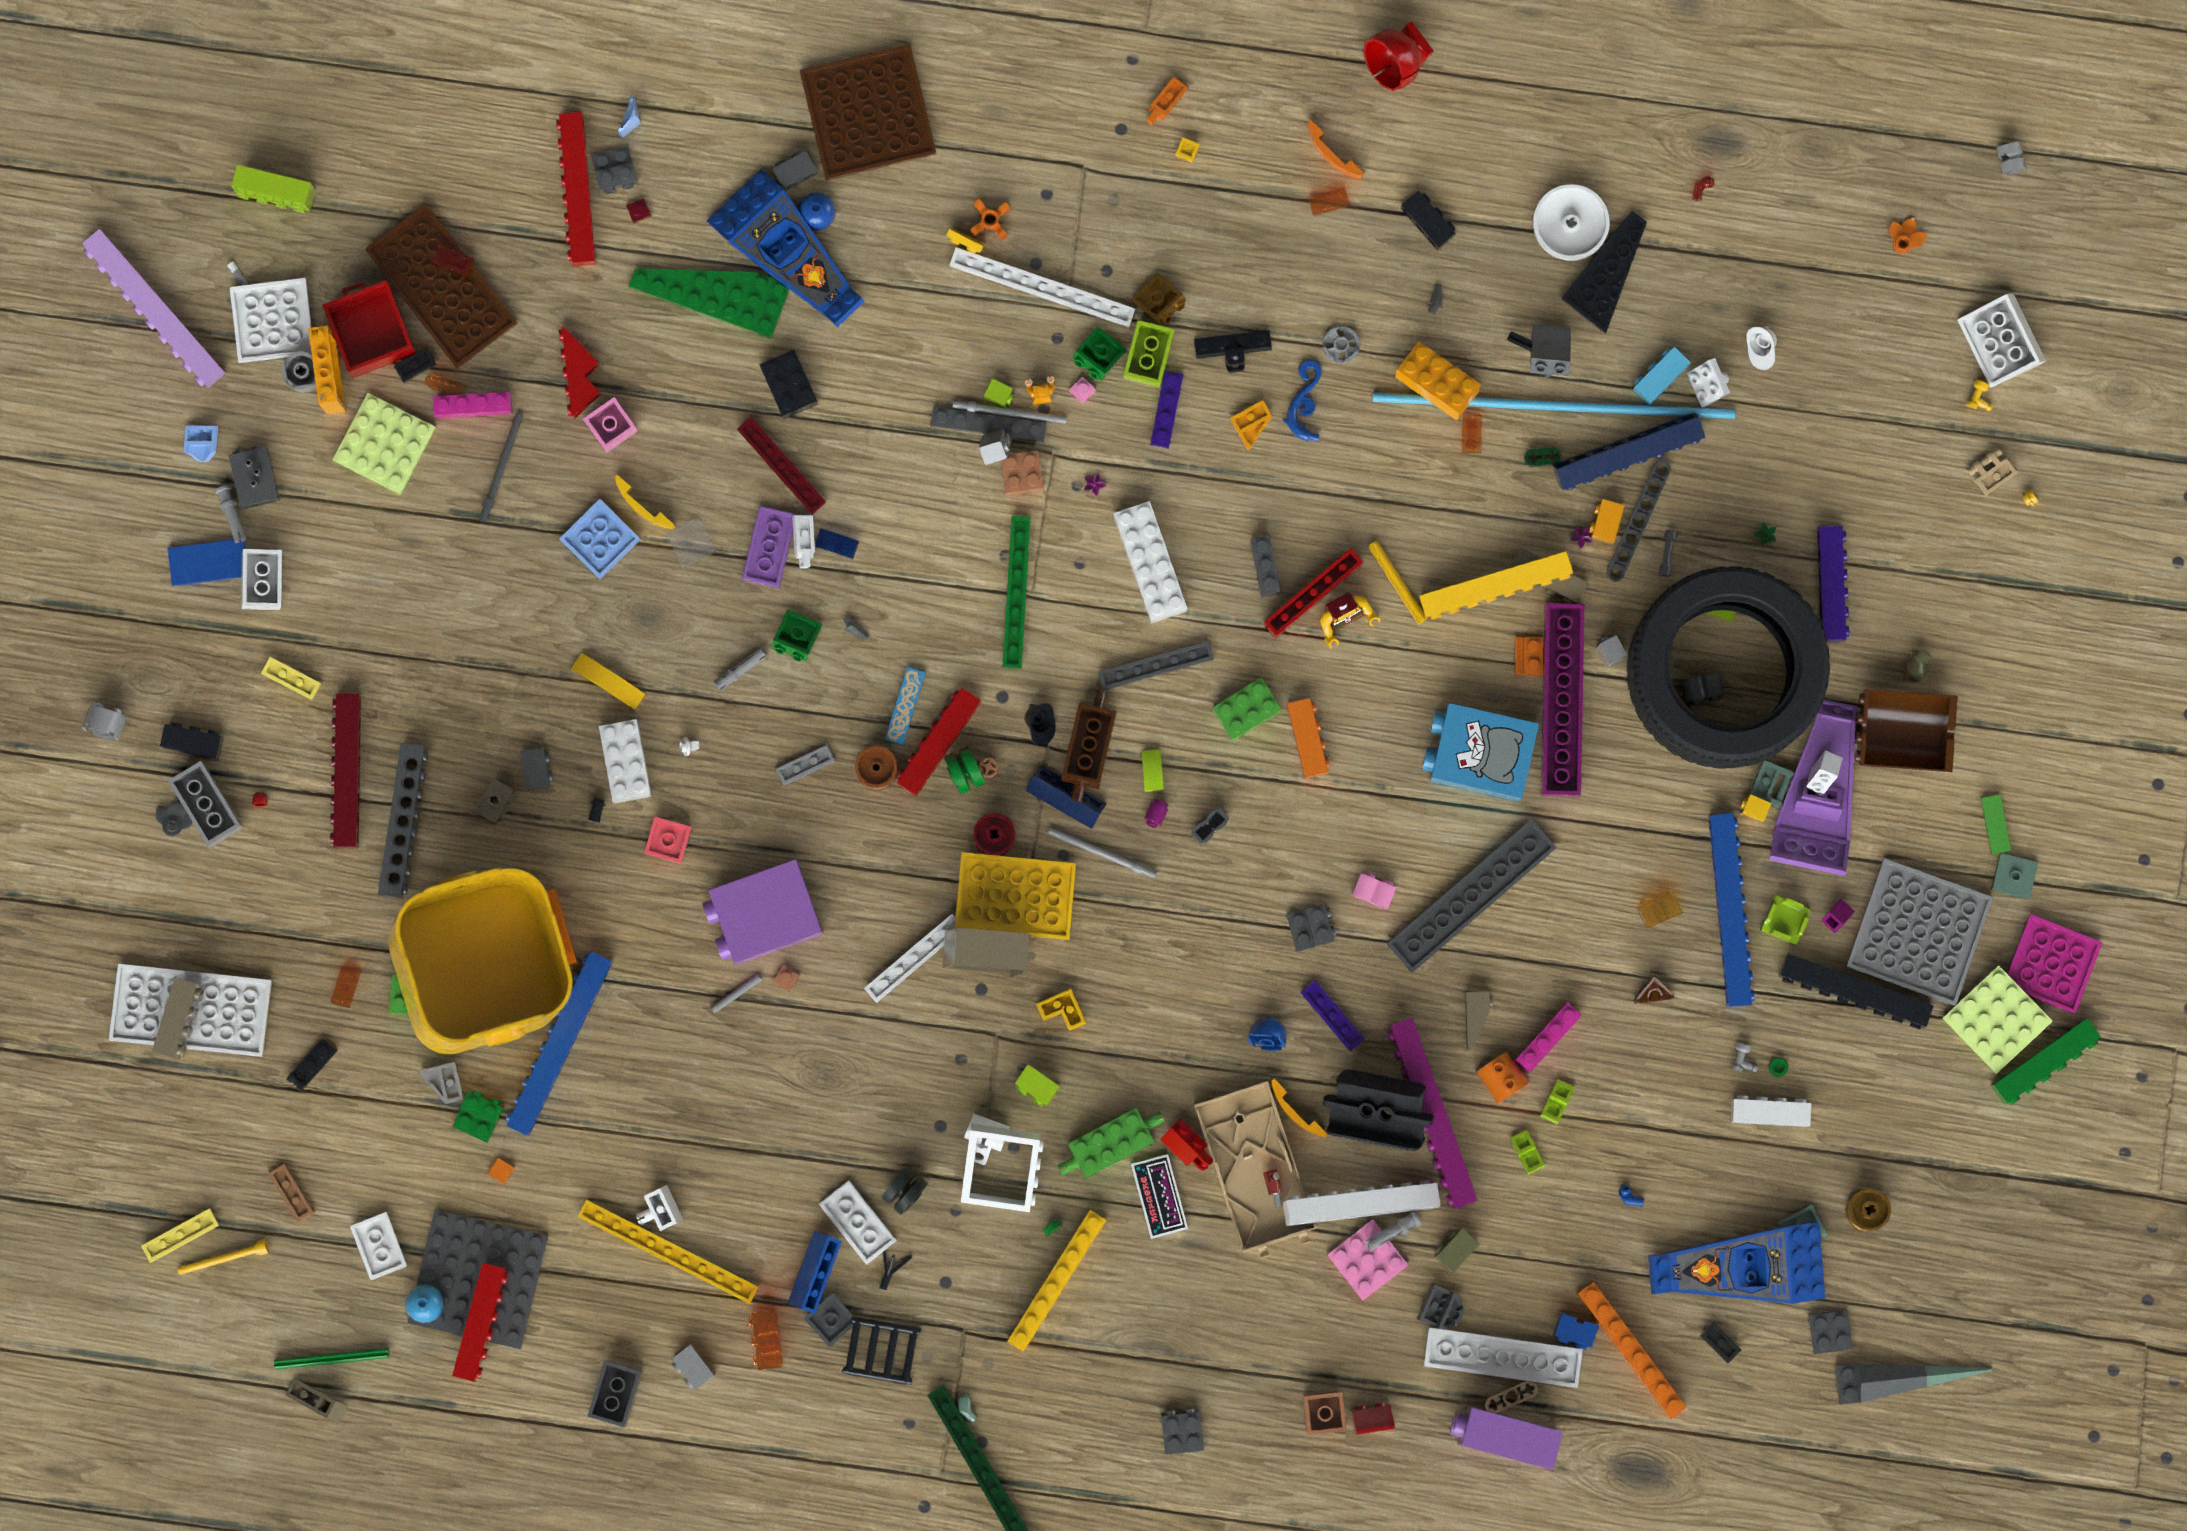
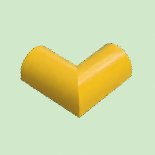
M1071 988L1036 1003L1043 1021L1061 1014L1068 1031L1087 1024Z

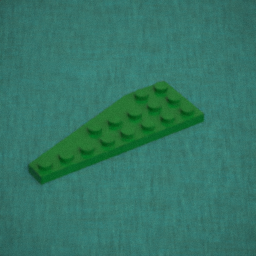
M635 269L628 286L631 289L772 339L790 291L778 280L757 272Z

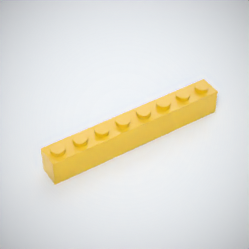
M1565 550L1420 594L1419 597L1425 616L1431 617L1432 620L1442 617L1441 613L1449 611V614L1460 611V607L1466 605L1468 608L1478 606V602L1483 600L1486 603L1497 600L1496 596L1504 594V597L1515 595L1516 590L1522 589L1525 592L1534 589L1533 585L1541 583V586L1551 584L1552 580L1559 578L1560 581L1571 578L1570 574H1573L1574 571L1568 552Z
M1091 1210L1088 1212L1007 1342L1021 1351H1025L1105 1224L1106 1220Z

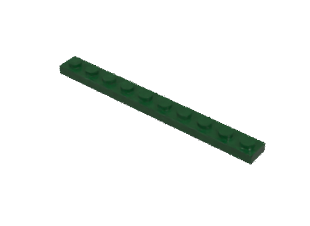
M943 1385L929 1393L927 1396L1006 1531H1028L945 1386Z

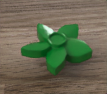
M1762 523V531H1757L1754 534L1757 537H1762V546L1768 540L1776 542L1774 535L1776 527L1768 529L1767 525Z

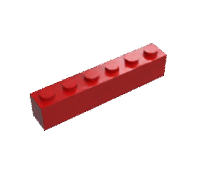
M1350 548L1264 621V627L1275 639L1278 638L1357 571L1364 562Z
M963 688L960 691L956 690L950 698L952 700L950 706H945L939 714L942 716L939 722L935 721L929 729L930 735L927 738L923 737L918 745L919 751L916 754L912 753L907 761L909 763L908 767L905 770L902 768L896 777L898 779L897 784L915 797H917L981 704V700Z
M482 1263L454 1366L453 1377L477 1382V1379H481L483 1373L481 1363L482 1360L487 1358V1341H491L494 1331L491 1330L492 1322L496 1323L499 1311H496L498 1303L501 1304L504 1294V1292H501L502 1285H506L509 1273H506V1268Z

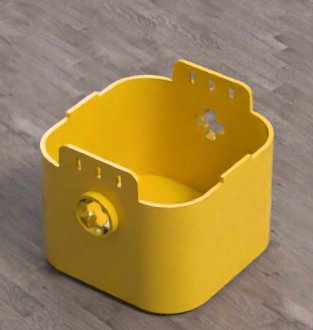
M500 868L478 874L476 871L466 872L438 882L439 885L427 888L424 892L413 896L404 904L389 932V951L413 1031L422 1044L429 1049L442 1054H457L485 1045L492 1047L522 1038L526 1033L546 1026L567 1003L572 990L570 967L547 892L533 875L519 869L501 870Z

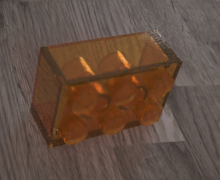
M777 1309L752 1312V1316H749V1326L754 1329V1335L751 1336L752 1347H756V1355H753L754 1367L758 1366V1370L783 1367Z

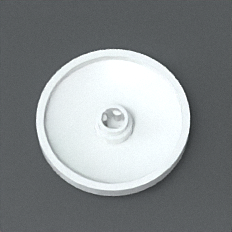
M1562 185L1550 190L1539 201L1533 216V230L1538 243L1547 253L1561 260L1576 261L1591 256L1602 246L1609 231V214L1604 202L1595 192L1580 185Z

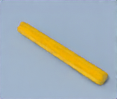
M1372 542L1368 546L1371 553L1417 624L1423 623L1427 620V617L1379 542Z

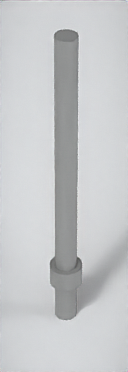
M953 401V408L964 409L967 412L973 413L978 411L1066 424L1067 419L1066 416L976 404L975 401Z
M1052 827L1049 830V835L1130 868L1134 873H1142L1151 878H1155L1157 871L1143 866V863L1138 861L1135 863Z

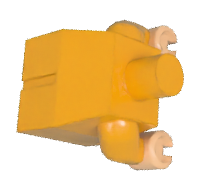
M1053 376L1051 378L1047 377L1048 384L1032 386L1033 382L1031 379L1029 381L1025 380L1026 391L1032 397L1033 406L1052 403L1051 395L1055 390Z

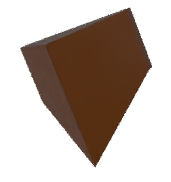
M1652 977L1635 998L1634 1004L1671 1000L1675 997L1656 977Z

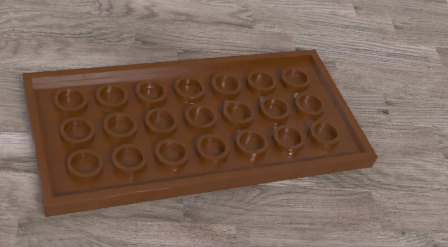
M424 204L365 249L456 369H459L518 324L427 204Z

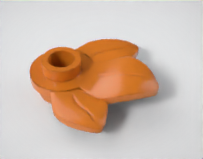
M1914 218L1904 221L1901 225L1893 221L1889 227V235L1893 239V248L1901 254L1907 253L1911 248L1920 247L1927 237L1926 233L1917 232ZM1903 241L1905 247H1900L1899 242Z

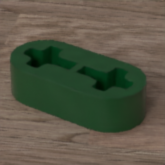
M1552 447L1531 449L1526 452L1524 462L1529 467L1552 466V464L1559 462L1561 454L1558 449ZM1550 452H1553V455H1557L1553 462L1550 458H1544V456H1548ZM1533 453L1535 457L1541 456V459H1536L1535 463H1532L1531 460H1528V457Z

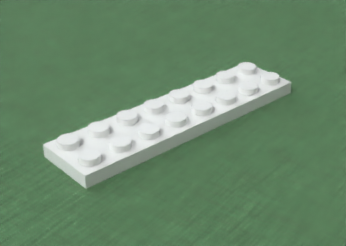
M1428 1328L1423 1366L1578 1388L1583 1349Z

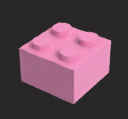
M615 397L583 418L606 453L638 432Z

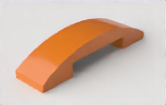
M1310 120L1307 125L1308 132L1320 155L1341 173L1361 179L1364 172L1352 160L1345 165L1320 140L1324 132Z

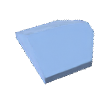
M634 96L630 97V103L621 127L618 129L621 137H625L641 124Z
M185 426L183 451L199 462H208L216 453L218 426Z

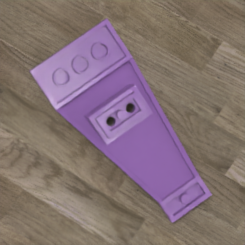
M1823 700L1775 823L1769 860L1845 876L1851 833L1857 706ZM1826 750L1843 759L1838 777L1826 792L1822 794L1806 787L1811 768Z

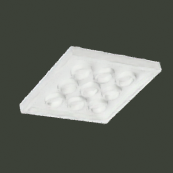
M306 278L230 287L239 363L285 358L298 351L312 354L308 328H312Z

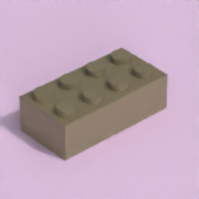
M175 977L152 1052L178 1060L184 1057L187 1050L185 1042L187 1038L191 1037L193 1027L190 1026L192 1020H196L199 1011L196 1007L198 1001H202L204 996L203 986Z

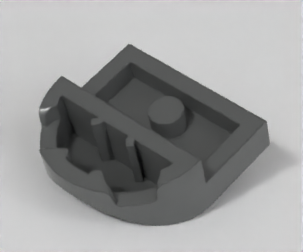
M1431 1283L1416 1319L1442 1330L1456 1326L1461 1321L1464 1313V1308L1460 1301L1461 1298L1457 1294Z

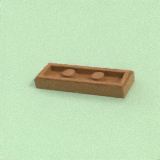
M285 1163L268 1172L298 1223L315 1213Z

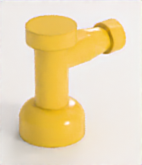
M1976 379L1974 382L1976 389L1966 405L1973 409H1977L1979 406L1990 412L1993 405L1980 399L1982 392H1986L1989 385Z

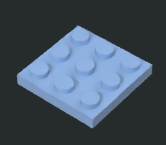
M601 499L559 538L600 580L641 540Z

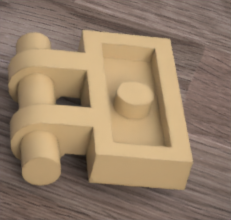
M1999 448L1993 452H1988L1985 458L1979 462H1974L1972 467L1967 469L1970 476L1976 472L1980 475L1975 482L1985 496L2018 474L2007 458L2002 462L1998 460V457L2002 455ZM1992 463L1994 467L1986 472L1984 467Z

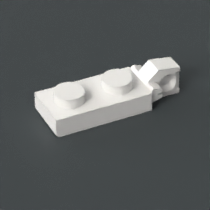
M813 515L792 516L795 557L799 558V568L807 569L811 567L810 558H813V553H815Z

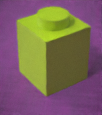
M992 378L984 394V399L1005 408L1007 404H1011L1015 395L1012 394L1013 388Z

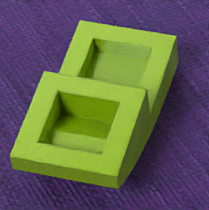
M1161 750L1141 751L1145 792L1164 790Z
M1557 1079L1540 1117L1558 1124L1575 1087Z
M1527 1130L1510 1138L1528 1175L1545 1167Z

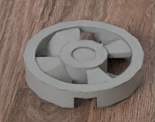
M1336 326L1325 334L1322 342L1323 352L1330 361L1337 364H1346L1354 360L1358 355L1360 339L1357 333L1350 327ZM1343 330V337H1339L1337 331ZM1355 340L1356 348L1349 347V342ZM1326 343L1334 344V347L1327 349ZM1340 353H1345V360H1339Z

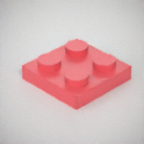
M654 816L644 854L682 864L692 827Z

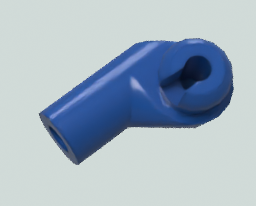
M1628 1185L1621 1186L1619 1196L1624 1204L1643 1207V1197H1635Z

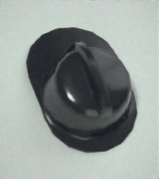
M1047 703L1040 705L1029 704V709L1024 717L1025 724L1030 729L1032 741L1038 746H1045L1051 742L1055 735L1053 707Z

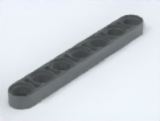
M1658 461L1649 475L1607 570V577L1612 582H1619L1625 575L1669 476L1671 468L1666 461ZM1658 465L1666 466V474L1660 475L1657 473L1656 468ZM1657 482L1659 490L1657 492L1650 491L1649 483ZM1649 499L1652 503L1651 508H1642L1641 501ZM1636 516H1641L1644 519L1642 526L1634 524L1633 519ZM1629 533L1636 536V542L1633 544L1626 541V535ZM1626 551L1629 555L1628 560L1621 561L1618 558V553ZM1618 568L1621 571V576L1613 578L1610 574L1611 569Z

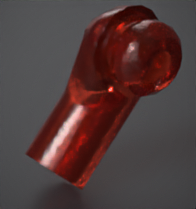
M1704 176L1694 185L1692 200L1701 201L1703 190L1712 188L1715 184L1714 179L1710 176Z

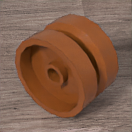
M871 746L864 749L858 755L855 762V771L859 781L865 787L871 790H882L889 787L895 781L898 774V765L894 755L888 749L881 746ZM875 764H878L880 767L878 771L873 770Z

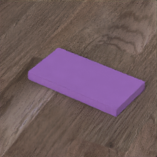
M759 506L742 580L780 588L793 534L792 516L797 514Z

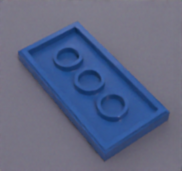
M240 539V543H235L234 540L168 548L172 586L241 578L242 551L246 549L245 541L241 542Z

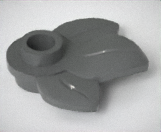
M180 800L174 801L168 808L158 805L156 808V820L162 825L163 832L167 836H177L181 830L189 828L193 823L189 815L185 814V808ZM170 824H174L176 827L174 829H170L168 826Z

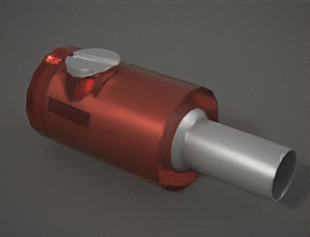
M1277 1169L1263 1172L1268 1195H1273L1276 1207L1282 1206L1279 1193L1283 1191Z

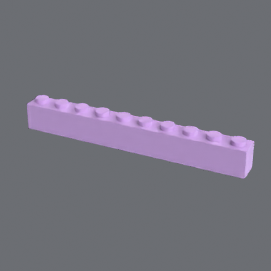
M100 229L82 243L85 247L83 250L90 259L94 257L98 263L95 265L102 273L106 271L110 275L108 280L114 287L118 285L123 290L120 294L128 302L131 299L135 304L133 309L139 315L142 313L147 318L145 320L146 324L152 330L154 328L158 330L159 334L157 336L164 344L168 342L172 346L169 350L176 358L180 356L184 360L182 365L188 372L192 370L197 375L194 379L200 386L205 384L209 388L226 374Z

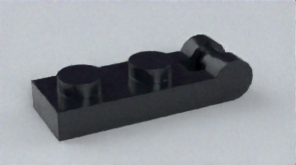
M321 1039L296 1069L290 1073L286 1080L290 1083L293 1082L297 1086L296 1088L302 1092L337 1051L324 1039ZM301 1072L306 1076L303 1081L298 1077Z

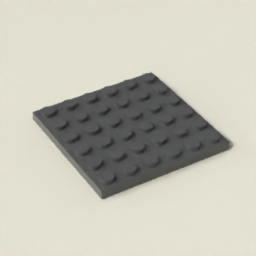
M435 1210L416 1286L422 1284L435 1286L443 1295L444 1309L442 1314L434 1321L421 1323L409 1316L407 1323L463 1336L482 1263L506 1268V1273H509L506 1285L503 1284L501 1292H504L501 1304L498 1303L496 1311H499L496 1323L492 1322L491 1330H494L491 1341L487 1342L521 1349L548 1236Z

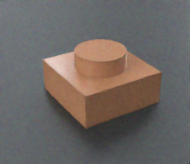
M783 965L773 982L790 992L800 976Z

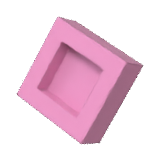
M1082 376L1069 391L1083 404L1096 389Z

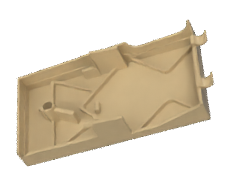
M1268 1081L1194 1105L1205 1141L1208 1144L1210 1156L1213 1158V1166L1242 1253L1258 1248L1262 1259L1270 1256L1266 1246L1295 1236H1299L1302 1245L1310 1243L1307 1232L1317 1228L1315 1223L1286 1226L1283 1203L1288 1200V1197L1299 1196L1302 1199L1306 1198ZM1277 1172L1279 1174L1277 1183L1282 1203L1280 1207L1275 1206L1267 1173Z

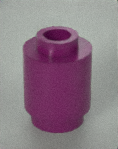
M1155 798L1150 803L1144 816L1146 825L1152 828L1161 827L1168 812V804Z

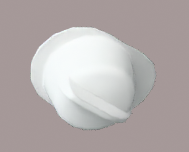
M1768 326L1752 327L1746 335L1750 361L1757 369L1767 370L1775 362L1776 335Z

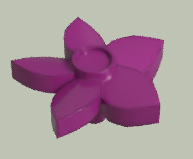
M1099 473L1093 479L1085 476L1088 484L1085 486L1084 491L1092 490L1093 494L1097 496L1099 489L1104 488L1106 484L1099 481Z
M1575 527L1577 535L1572 536L1570 540L1578 541L1580 549L1584 546L1585 542H1593L1592 538L1587 536L1590 528H1585L1582 531L1579 527Z

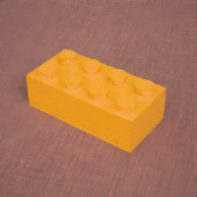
M1418 341L1397 368L1395 375L1396 379L1455 420L1459 419L1477 396L1481 386L1479 382L1420 341Z

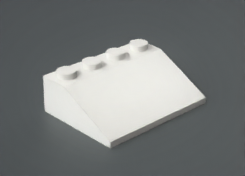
M2013 293L2005 294L1958 319L1990 388L2046 362Z

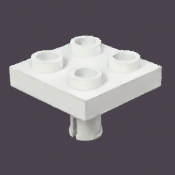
M1715 358L1708 360L1687 373L1702 408L1730 393L1726 384L1729 381L1727 373L1720 371Z

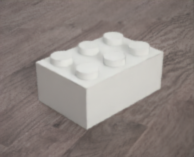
M243 549L241 609L280 610L282 550Z

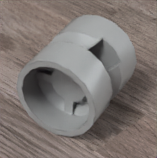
M2020 142L2009 143L1996 148L1998 158L2002 160L2000 167L2003 175L2014 174L2027 169L2025 160L2021 157L2023 151Z

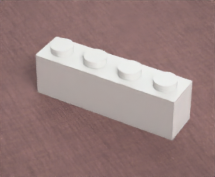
M1737 1096V1099H1732L1731 1123L1810 1127L1811 1103H1806V1099H1795V1102H1787V1098H1775V1101H1768V1097H1756V1100H1748L1749 1096Z

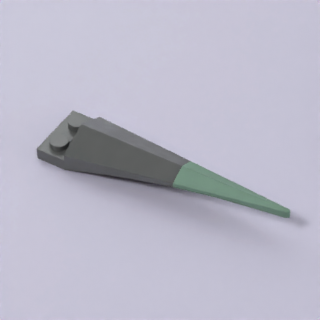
M1879 1364L1835 1366L1839 1405L1870 1401L1993 1370L1991 1368Z

